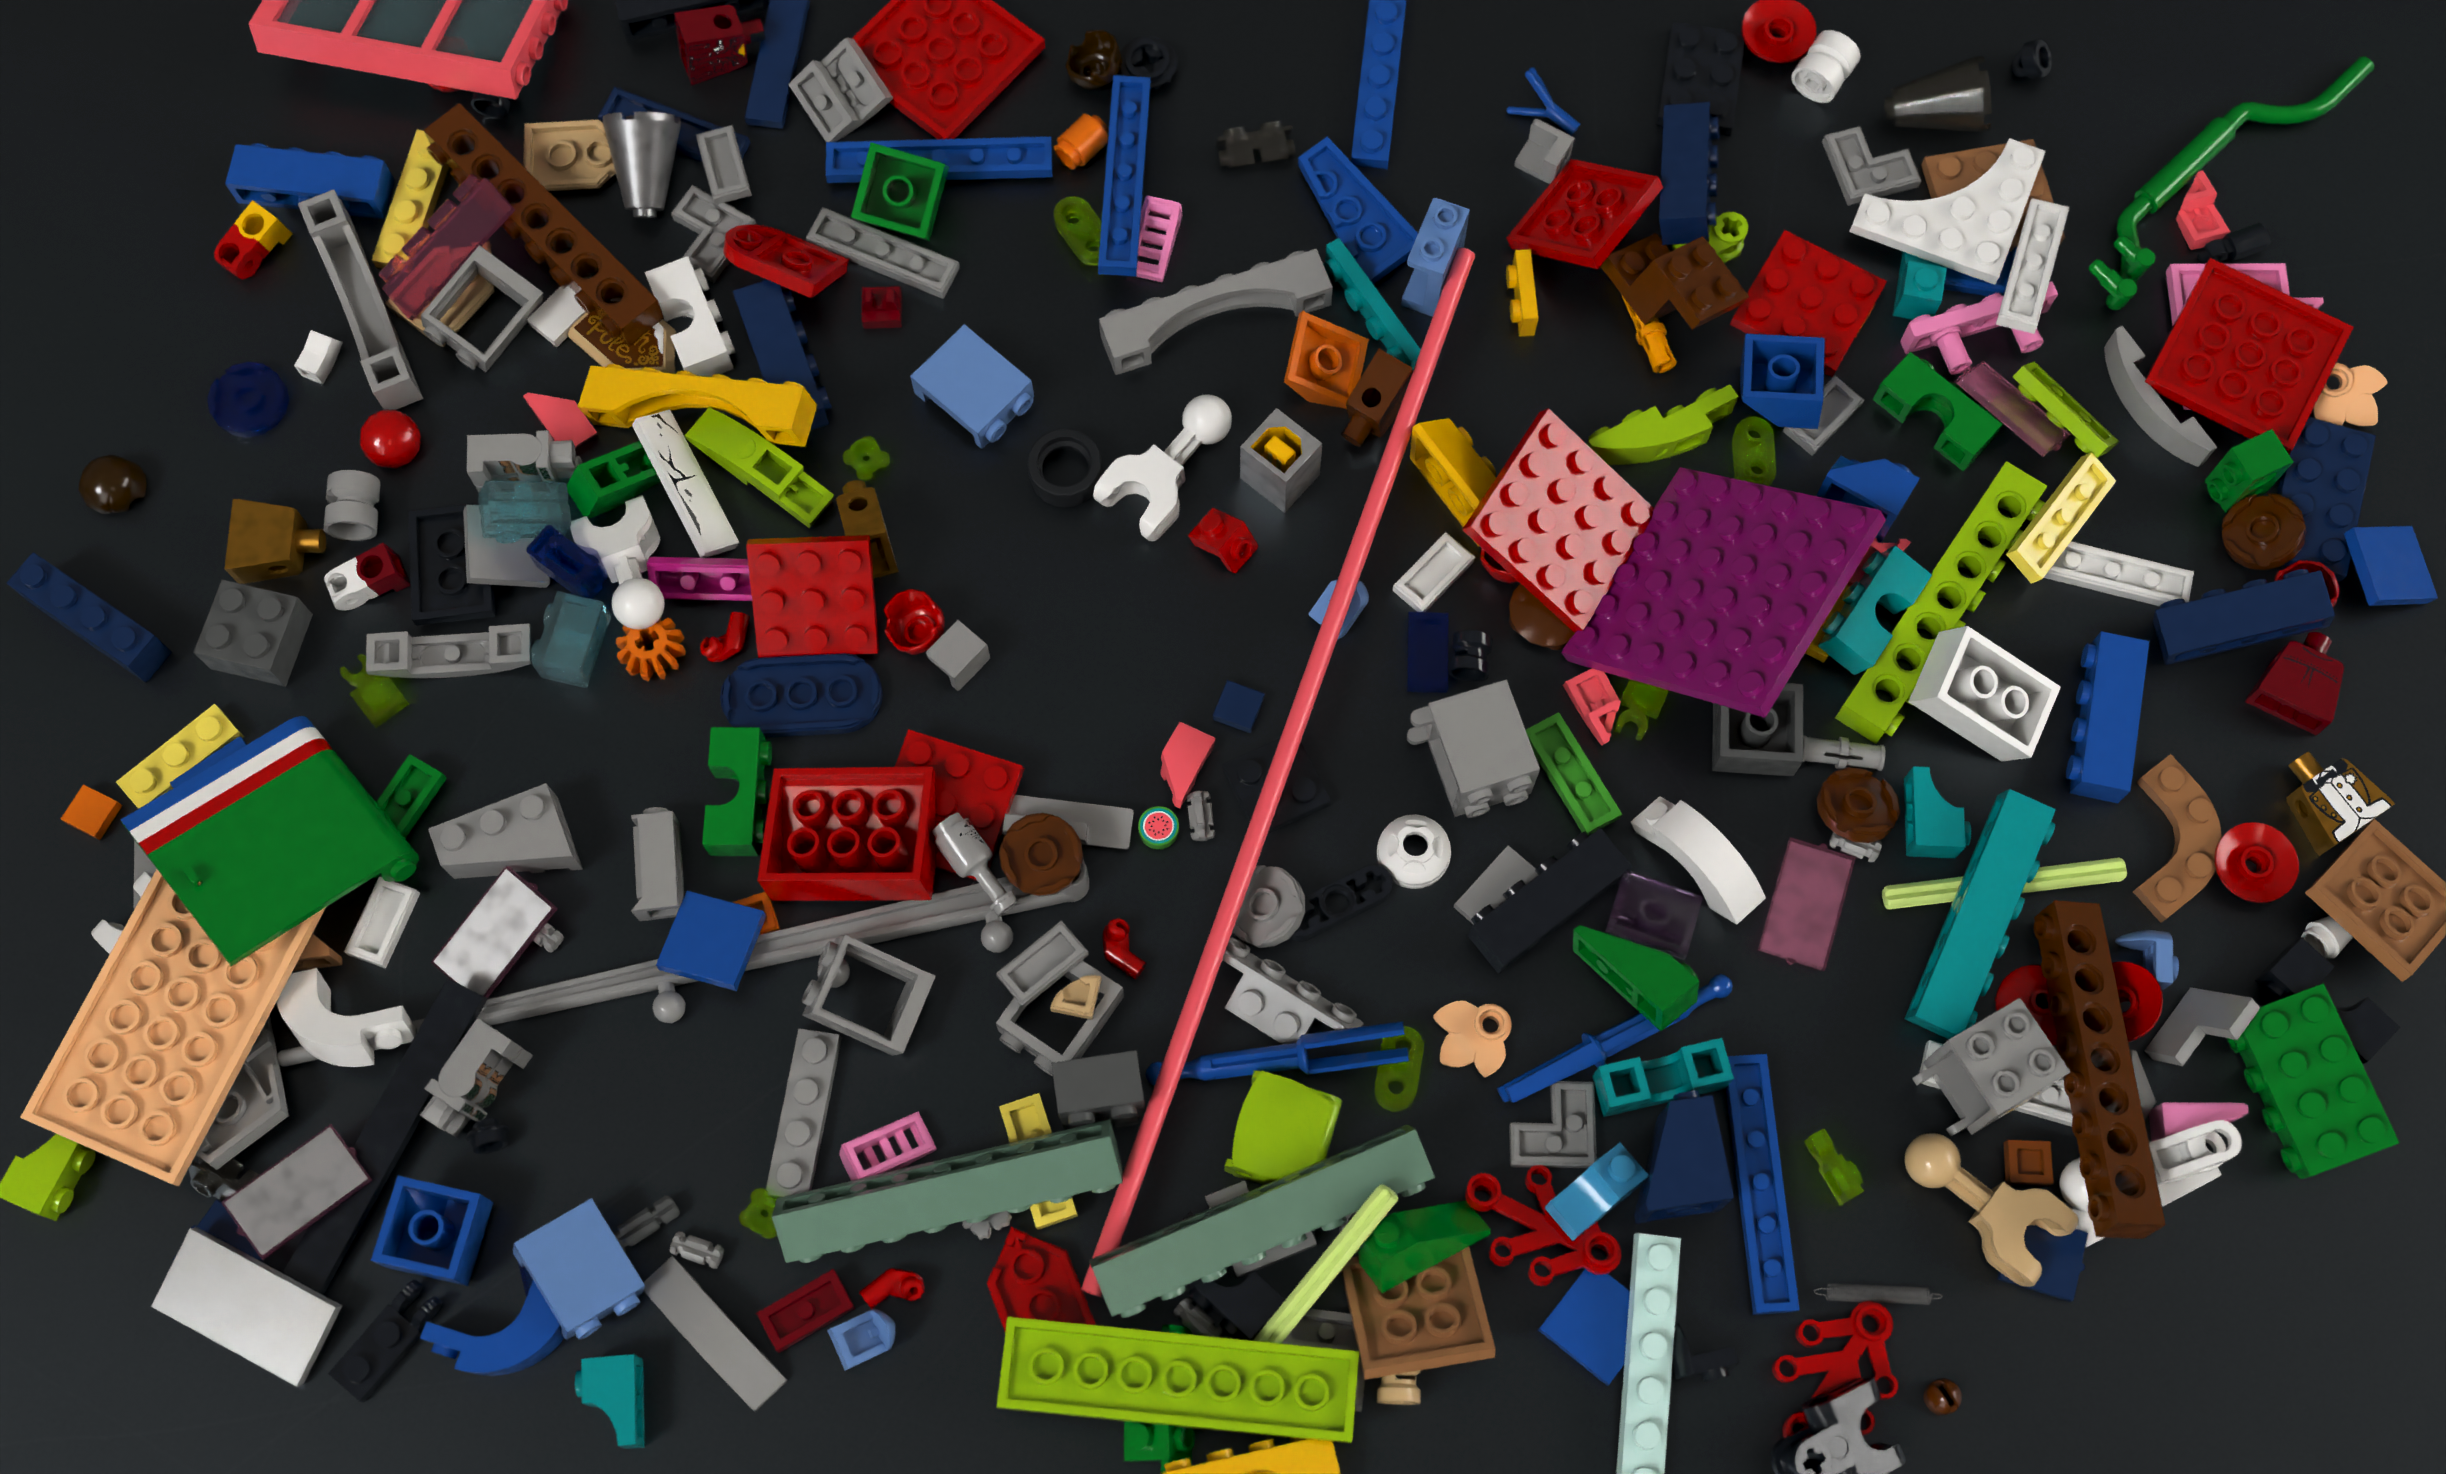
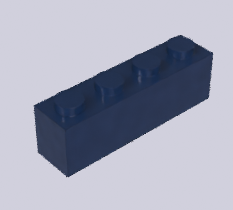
M1710 102L1664 105L1661 183L1663 189L1660 191L1659 209L1663 245L1687 244L1702 236L1709 242L1710 226L1717 225L1716 202L1710 203L1711 197L1718 196L1717 173L1711 174V170L1719 166L1718 145H1712V140H1719V118L1711 117Z
M769 280L734 290L733 294L764 381L774 384L792 381L803 385L817 403L810 431L828 425L829 422L825 410L832 407L825 387L817 388L813 377L819 376L820 373L813 354H804L802 344L808 343L801 320L793 323L790 312L796 311V307L790 290H781L779 284Z
M34 552L6 582L26 601L145 683L148 682L172 653L154 634Z
M2299 569L2285 574L2282 580L2267 583L2266 579H2257L2245 583L2240 590L2226 593L2225 589H2216L2202 594L2201 599L2186 603L2184 599L2167 601L2160 605L2161 609L2155 610L2153 624L2165 665L2330 627L2335 613L2322 571L2309 573L2308 569Z

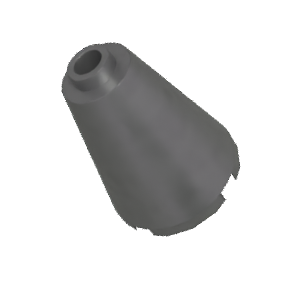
M622 112L606 114L603 116V126L625 209L633 211V217L655 218L656 211L664 210L681 126L680 117L675 118L673 114L658 112H634V115L626 116V120H622Z

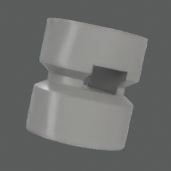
M340 470L328 475L326 500L330 504L325 508L323 528L326 534L349 541H363L376 536L378 511L374 508V504L379 502L381 483L378 477L357 470Z

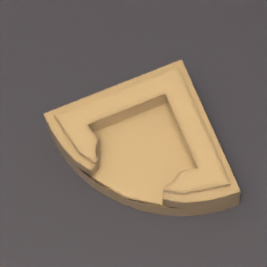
M1083 976L1069 983L1054 997L1050 1007L1051 1012L1092 1020L1102 980L1101 976Z

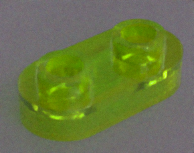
M1075 196L1062 199L1054 209V220L1057 230L1081 262L1091 266L1098 265L1099 250L1089 251L1088 248L1091 246L1100 247L1102 221L1084 199ZM1078 218L1079 222L1072 224L1068 220Z
M1747 417L1738 423L1732 436L1735 479L1771 486L1776 477L1773 429L1762 418ZM1756 431L1761 437L1753 438L1748 432ZM1751 467H1760L1763 473L1756 474L1751 470Z
M1404 1026L1405 1035L1383 1038L1381 1051L1396 1049L1395 1044L1399 1040H1405L1411 1046L1410 1051H1408L1409 1061L1378 1065L1374 1086L1375 1098L1383 1108L1390 1111H1401L1408 1108L1413 1103L1417 1093L1424 1043L1420 1034L1407 1026ZM1392 1081H1399L1403 1084L1404 1091L1400 1094H1394L1389 1090L1388 1084Z

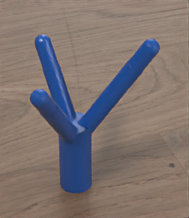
M1530 68L1525 72V77L1547 108L1510 106L1507 108V113L1548 117L1572 136L1581 124L1554 103L1536 69Z

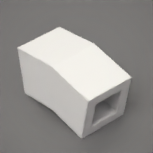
M311 330L305 347L294 365L302 377L324 384L335 365L343 342Z

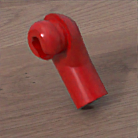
M731 612L726 634L718 638L715 636L706 637L700 645L702 655L711 662H722L740 652L744 647L750 616L742 612Z
M1114 918L1103 929L1104 956L1108 962L1136 980L1143 972L1147 962L1130 951L1128 934L1130 927L1128 923L1123 919Z
M890 1268L859 1291L869 1307L873 1309L889 1295L909 1301L918 1300L924 1293V1281L915 1272Z

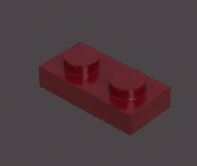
M832 1269L757 1312V1315L775 1350L780 1353L856 1308L838 1274Z

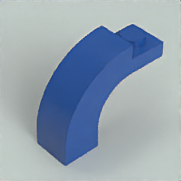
M533 1280L519 1315L502 1331L488 1336H471L426 1321L420 1339L434 1343L431 1352L456 1359L460 1351L454 1369L476 1375L500 1376L522 1371L543 1360L563 1341L564 1336L561 1333V1325Z

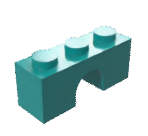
M1896 545L1881 554L1876 551L1867 559L1862 567V570L1865 572L1860 582L1856 581L1848 588L1842 597V600L1845 602L1840 612L1837 611L1831 615L1822 628L1825 635L1819 642L1818 647L1854 675L1873 667L1893 637L1878 622L1875 614L1876 604L1883 606L1895 615L1915 603L1932 576L1930 572Z
M1722 1038L1684 1046L1673 1054L1653 1060L1641 1061L1640 1057L1598 1066L1592 1076L1603 1117L1674 1101L1673 1096L1682 1092L1699 1091L1701 1095L1726 1089L1734 1079Z

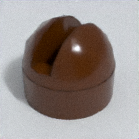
M1942 1378L1934 1380L1926 1386L1924 1402L1931 1412L1937 1415H1948L1955 1412L1961 1405L1962 1394L1960 1388L1953 1381ZM1943 1385L1953 1401V1405L1949 1406L1946 1398L1937 1387Z

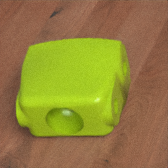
M1254 1071L1251 1078L1252 1086L1245 1098L1236 1125L1232 1159L1226 1160L1224 1170L1227 1173L1233 1174V1176L1266 1185L1326 1159L1343 1101L1334 1095L1309 1088L1292 1079L1265 1071Z

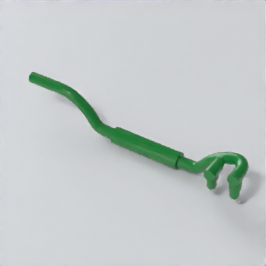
M2364 56L2358 58L2325 91L2306 103L2277 106L2252 101L2244 102L2232 108L2222 118L2216 117L2202 132L2154 177L2135 192V200L2119 216L2117 223L2118 239L2113 244L2121 253L2120 274L2114 269L2111 270L2099 259H2096L2088 267L2089 271L2100 281L2099 284L2109 292L2106 298L2108 308L2111 310L2123 308L2136 294L2138 278L2155 262V254L2150 249L2140 247L2137 223L2148 213L2157 212L2198 171L2235 138V131L2245 121L2285 125L2298 124L2322 116L2335 107L2373 71V62Z

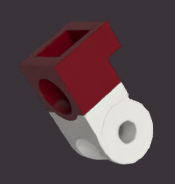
M381 543L337 566L324 577L335 608L342 611L357 608L368 599H373L391 589L399 592L411 586L400 556L385 543Z

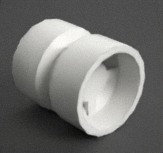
M1834 30L1823 31L1809 48L1807 56L1801 59L1791 76L1793 84L1802 95L1810 100L1828 103L1833 100L1845 79L1849 77L1861 58L1859 48L1854 41L1841 32Z

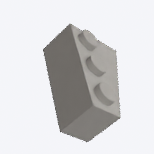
M547 783L428 829L440 866L454 879L501 876L505 869L510 872L530 871L531 873H542L545 870L565 868L583 870L558 797Z

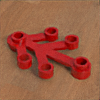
M1532 1166L1525 1178V1185L1530 1192L1536 1194L1543 1214L1502 1194L1499 1181L1490 1174H1476L1469 1180L1465 1191V1198L1470 1207L1481 1212L1492 1209L1534 1230L1533 1232L1513 1238L1503 1236L1496 1238L1489 1250V1257L1494 1264L1507 1266L1513 1262L1515 1256L1559 1243L1574 1250L1553 1259L1544 1256L1535 1258L1530 1264L1528 1276L1531 1282L1537 1286H1546L1552 1282L1554 1276L1580 1268H1585L1593 1274L1605 1275L1614 1271L1619 1265L1622 1256L1620 1244L1612 1235L1601 1232L1598 1222L1572 1241L1544 1207L1556 1197L1551 1185L1552 1173L1546 1166ZM1540 1174L1546 1179V1183L1538 1185L1532 1181L1531 1176ZM1483 1190L1489 1194L1490 1199L1480 1201L1475 1197L1474 1193ZM1505 1246L1509 1249L1510 1255L1501 1257L1496 1253L1495 1248ZM1592 1250H1603L1606 1254V1259H1595L1592 1255ZM1539 1265L1545 1266L1550 1274L1547 1277H1540L1536 1274L1534 1268Z
M1866 1301L1854 1307L1849 1318L1818 1322L1813 1319L1803 1321L1797 1326L1795 1334L1798 1342L1805 1347H1814L1825 1338L1851 1337L1842 1351L1799 1358L1791 1355H1783L1777 1358L1772 1365L1774 1377L1780 1382L1789 1383L1801 1375L1828 1371L1811 1397L1812 1399L1850 1379L1861 1378L1858 1360L1867 1347L1874 1373L1872 1378H1875L1876 1383L1879 1378H1885L1891 1386L1888 1394L1880 1392V1400L1893 1397L1898 1391V1381L1891 1374L1885 1347V1341L1890 1337L1893 1330V1319L1890 1312L1880 1303ZM1865 1316L1875 1319L1877 1328L1874 1332L1867 1331L1864 1328L1863 1319ZM1806 1325L1815 1328L1817 1332L1815 1341H1809L1804 1337L1803 1329ZM1782 1361H1788L1792 1364L1794 1372L1791 1377H1786L1780 1372L1779 1366ZM1868 1407L1863 1413L1867 1419V1427L1865 1430H1861L1862 1436L1869 1434L1875 1427L1874 1415L1868 1410ZM1803 1411L1795 1413L1785 1420L1783 1424L1784 1438L1793 1434V1426L1796 1423H1801L1805 1427L1808 1426Z

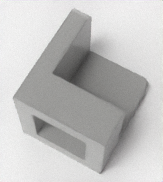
M1535 119L1531 124L1529 138L1515 160V167L1551 184L1569 161L1575 138L1539 119Z
M959 620L926 652L927 658L949 676L952 687L957 691L990 659L987 644Z

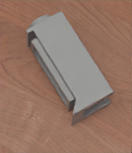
M648 808L643 810V814L631 815V819L636 825L633 827L636 897L639 900L631 912L639 921L676 917L684 898L680 821L673 811H668L666 808Z

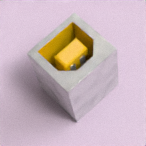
M1276 408L1240 446V479L1285 513L1319 477L1322 443Z

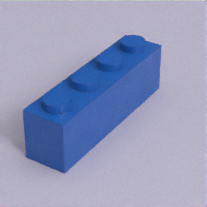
M254 143L251 146L235 145L225 185L238 203L250 204L253 200L261 206L300 210L298 203L334 189L349 215L385 219L395 179L385 161L374 156L350 157L333 151H328L324 154L313 153L296 147L285 150Z
M2101 631L2091 644L2087 643L2081 657V666L2086 667L2085 680H2081L2076 694V703L2081 704L2080 717L2075 719L2071 731V741L2076 742L2075 755L2070 756L2066 768V778L2071 779L2070 794L2118 804L2131 792L2150 641Z

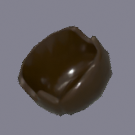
M1089 30L1085 33V39L1079 46L1072 44L1070 46L1065 67L1071 81L1085 89L1091 90L1101 88L1113 81V75H1118L1122 66V57L1115 36L1106 30Z
M107 455L95 458L83 469L78 490L86 505L102 514L129 511L130 503L134 499L145 496L146 475L139 465L116 455Z

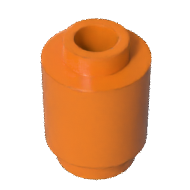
M1082 114L1058 137V143L1054 146V152L1060 161L1072 170L1078 166H1084L1108 143L1107 133L1109 129L1106 123L1097 115Z

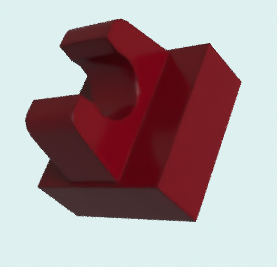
M900 286L862 287L863 329L902 328V292Z

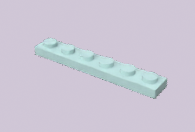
M1643 1233L1634 1234L1616 1474L1665 1473L1681 1238Z

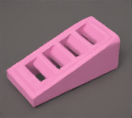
M1145 196L1141 209L1138 260L1141 256L1158 260L1159 264L1154 265L1138 261L1136 277L1163 283L1182 220V205L1179 202ZM1148 228L1165 231L1166 235L1150 232L1147 230ZM1148 243L1152 245L1161 246L1163 248L1162 250H1158L1150 247L1143 246V244Z
M2163 1102L2149 1113L2151 1140L2153 1142L2216 1120L2232 1123L2249 1113L2248 1105H2245V1103Z
M918 1111L842 1144L839 1155L851 1181L902 1169L931 1154L937 1148ZM910 1128L918 1144V1147L914 1149L911 1148L903 1132ZM893 1136L902 1152L898 1156H896L888 1140ZM876 1145H879L886 1160L882 1163L879 1162L872 1148ZM863 1153L870 1168L863 1170L857 1157L858 1154Z

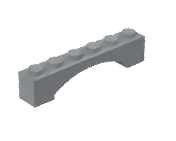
M333 189L298 203L308 231L320 253L346 314L359 350L361 365L374 396L384 410H396L423 399L350 215L336 191Z
M1317 248L1307 252L1296 251L1285 259L1273 263L1262 262L1254 265L1250 270L1236 275L1224 274L1216 278L1214 282L1201 286H1187L1176 294L1164 298L1153 297L1144 301L1141 305L1127 310L1115 309L1106 314L1105 317L1099 318L1100 336L1114 373L1118 375L1152 364L1151 354L1166 339L1187 325L1202 318L1227 310L1246 307L1283 308L1293 310L1295 317H1297L1302 311L1309 313L1331 306L1333 287Z

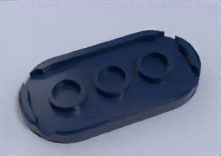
M840 653L763 657L743 662L731 676L728 675L722 685L720 700L723 712L733 727L760 728L765 738L844 734L865 727L875 718L882 704L883 690L875 670L865 663V660L856 655Z

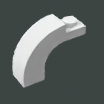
M1659 796L1631 821L1637 834L1664 849L1690 873L1701 889L1710 909L1736 925L1766 899L1757 878L1736 848L1710 821L1682 800L1674 805Z
M317 968L291 973L276 1002L281 1017L301 1046L314 1057L333 1065L344 1067L375 1065L374 1050L396 1048L401 1044L412 1042L416 1035L415 1025L403 1006L355 1016H343L331 1012V989Z

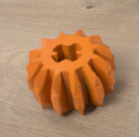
M667 617L662 621L660 618L653 626L641 630L631 629L623 625L622 629L626 636L616 638V645L621 649L617 653V658L621 664H627L626 670L631 676L640 673L642 679L649 682L653 673L656 672L660 679L665 680L666 672L664 669L670 667L671 669L678 670L679 663L675 658L685 656L686 650L680 644L684 641V635L681 630L675 629L676 625L671 618ZM653 643L654 648L648 651L647 645Z

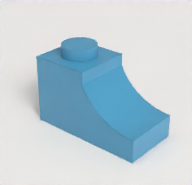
M1619 1143L1594 1162L1544 1208L1569 1238L1574 1241L1630 1196L1649 1175L1627 1149Z

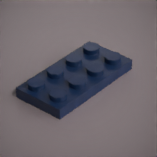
M2308 418L2293 450L2289 454L2294 462L2281 476L2277 494L2292 500L2302 511L2307 530L2304 545L2298 554L2285 563L2284 566H2289L2298 560H2309L2323 563L2334 572L2338 581H2342L2347 576L2351 554L2344 533L2358 525L2376 435Z

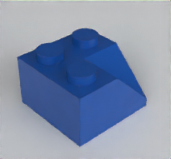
M1745 333L1740 373V396L1742 401L1778 427L1818 429L1824 396L1825 338Z
M1840 456L1827 473L1816 496L1881 510L1886 521L1875 538H1877L1878 543H1882L1920 478L1913 475L1906 466L1900 463H1892L1885 458L1861 463L1857 460H1848Z
M397 1176L371 1261L386 1268L468 1286L494 1202L478 1193Z

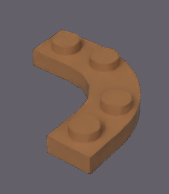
M2171 754L2136 782L2164 812L2174 832L2175 845L2171 858L2159 871L2133 891L2160 923L2196 896L2210 881L2216 870L2214 862L2216 846L2222 837L2220 822L2211 800L2201 786Z

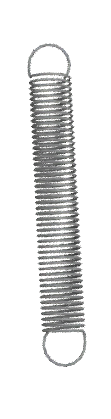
M1828 1283L1827 1288H1819L1827 1289V1300H1834V1298L1836 1300V1283ZM1837 1284V1300L1839 1298L1840 1301H1856V1299L1858 1301L1860 1284L1849 1285V1298L1848 1285L1846 1297V1285ZM1869 1285L1860 1286V1299L1862 1302L1869 1301L1870 1299ZM1873 1286L1872 1301L1880 1302L1881 1300L1882 1302L1884 1286ZM1885 1286V1302L1904 1303L1906 1286L1897 1287L1896 1302L1894 1300V1287L1892 1299V1287ZM1909 1287L1907 1303L1928 1304L1929 1299L1930 1302L1931 1299H1939L1931 1298L1932 1295L1941 1294H1931L1929 1298V1289L1920 1287L1919 1301L1917 1303L1916 1288Z

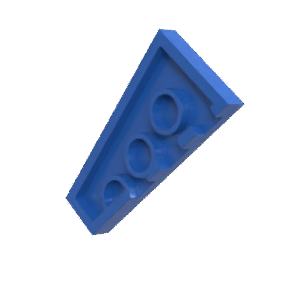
M1328 136L1298 157V166L1337 238H1340L1373 285L1408 259L1418 232Z

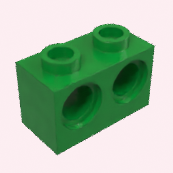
M2271 429L2232 447L2204 481L2207 484L2211 498L2219 503L2226 513L2233 505L2245 497L2252 495L2259 497L2266 494L2294 461Z

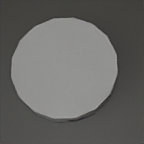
M1265 865L1256 866L1233 933L1244 943L1258 948L1273 947L1288 940L1300 927L1305 914V895L1299 882L1282 868L1276 866L1266 867Z

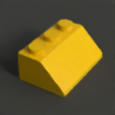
M1450 418L1420 422L1412 427L1410 459L1462 527H1464L1496 479V470L1487 457L1482 456L1480 458L1473 449V441L1468 432L1461 426L1457 428Z

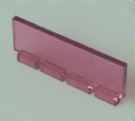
M470 174L453 192V195L461 203L457 206L453 201L447 199L427 220L428 224L435 231L431 233L422 226L401 248L409 259L406 261L403 257L396 254L378 273L386 282L382 289L408 319L414 320L449 282L479 245L482 247L515 211L512 205L485 177L480 181L475 175Z

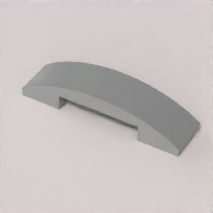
M2120 326L2114 331L2104 346L2107 369L2117 395L2136 423L2155 442L2174 456L2199 467L2206 462L2217 446L2194 417L2180 423L2153 387L2145 382L2146 378L2137 367L2146 355L2125 328Z
M530 623L489 626V632L419 637H411L408 631L367 634L366 672L370 675L400 678L465 677L502 672L531 664Z
M671 1256L643 1282L645 1285L644 1292L753 1411L756 1412L788 1381L709 1297L701 1285L674 1256Z

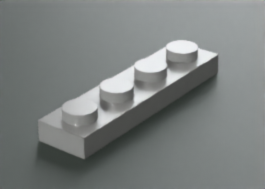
M798 1029L765 1191L767 1197L782 1198L812 1190L842 1040L840 1034Z

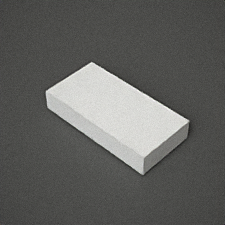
M587 274L586 276H584V278H591V277H592L590 274ZM560 286L527 318L529 325L556 348L568 337L567 333L571 325L586 313L574 298L576 293L569 286L565 289Z
M1445 532L1393 585L1392 591L1422 616L1474 563L1475 556Z
M378 877L344 952L351 957L386 969L419 898L420 892L411 887L393 881L387 882L382 877Z

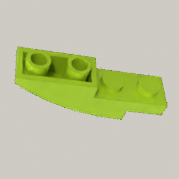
M1729 384L1719 390L1716 388L1708 389L1696 399V402L1686 407L1683 405L1675 406L1663 417L1656 406L1644 412L1638 409L1628 414L1621 424L1611 429L1605 426L1592 433L1588 438L1587 445L1608 465L1646 463L1669 458L1707 443L1713 429L1712 423L1732 413L1738 395Z
M711 407L703 413L684 436L686 440L745 485L752 484L809 529L834 500L835 495L803 471V465L759 434Z

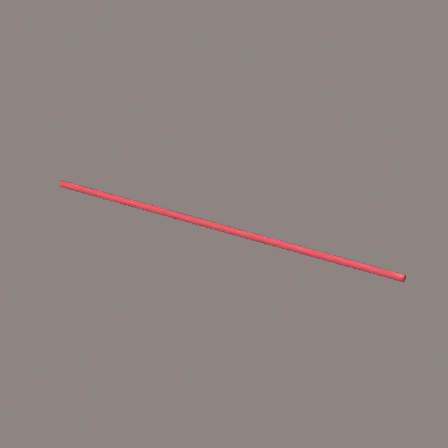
M1458 248L1123 1171V1183L1118 1185L1092 1259L1118 1248L1122 1241L1411 437L1412 427L1416 423L1471 270L1475 253L1469 249ZM1089 1265L1081 1290L1101 1297L1102 1292L1091 1265Z

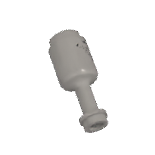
M955 813L943 820L932 830V834L936 838L935 845L957 875L962 878L970 875L974 876L993 901L989 907L991 911H995L998 916H1001L1018 903L1014 896L1015 892L1013 890L1006 892L989 869L988 861L992 858L993 853L968 818L963 819L959 813Z

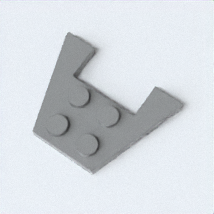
M270 1015L196 1153L197 1157L216 1170L289 1116Z

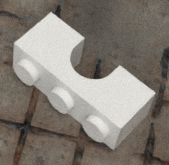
M687 256L645 272L654 297L659 302L664 321L681 316L693 319L692 324L686 330L670 336L684 371L691 372L696 376L712 377L714 374H722L734 369L729 355L736 352L728 332L719 333L716 323L723 320L715 300L706 301L703 291L710 288L701 267L694 270Z

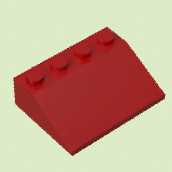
M934 767L774 768L757 879L771 901L932 900L936 867V845L934 843L936 838L932 834V830L936 827Z

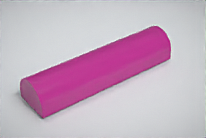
M650 556L647 561L648 580L659 587L664 599L752 601L748 559Z

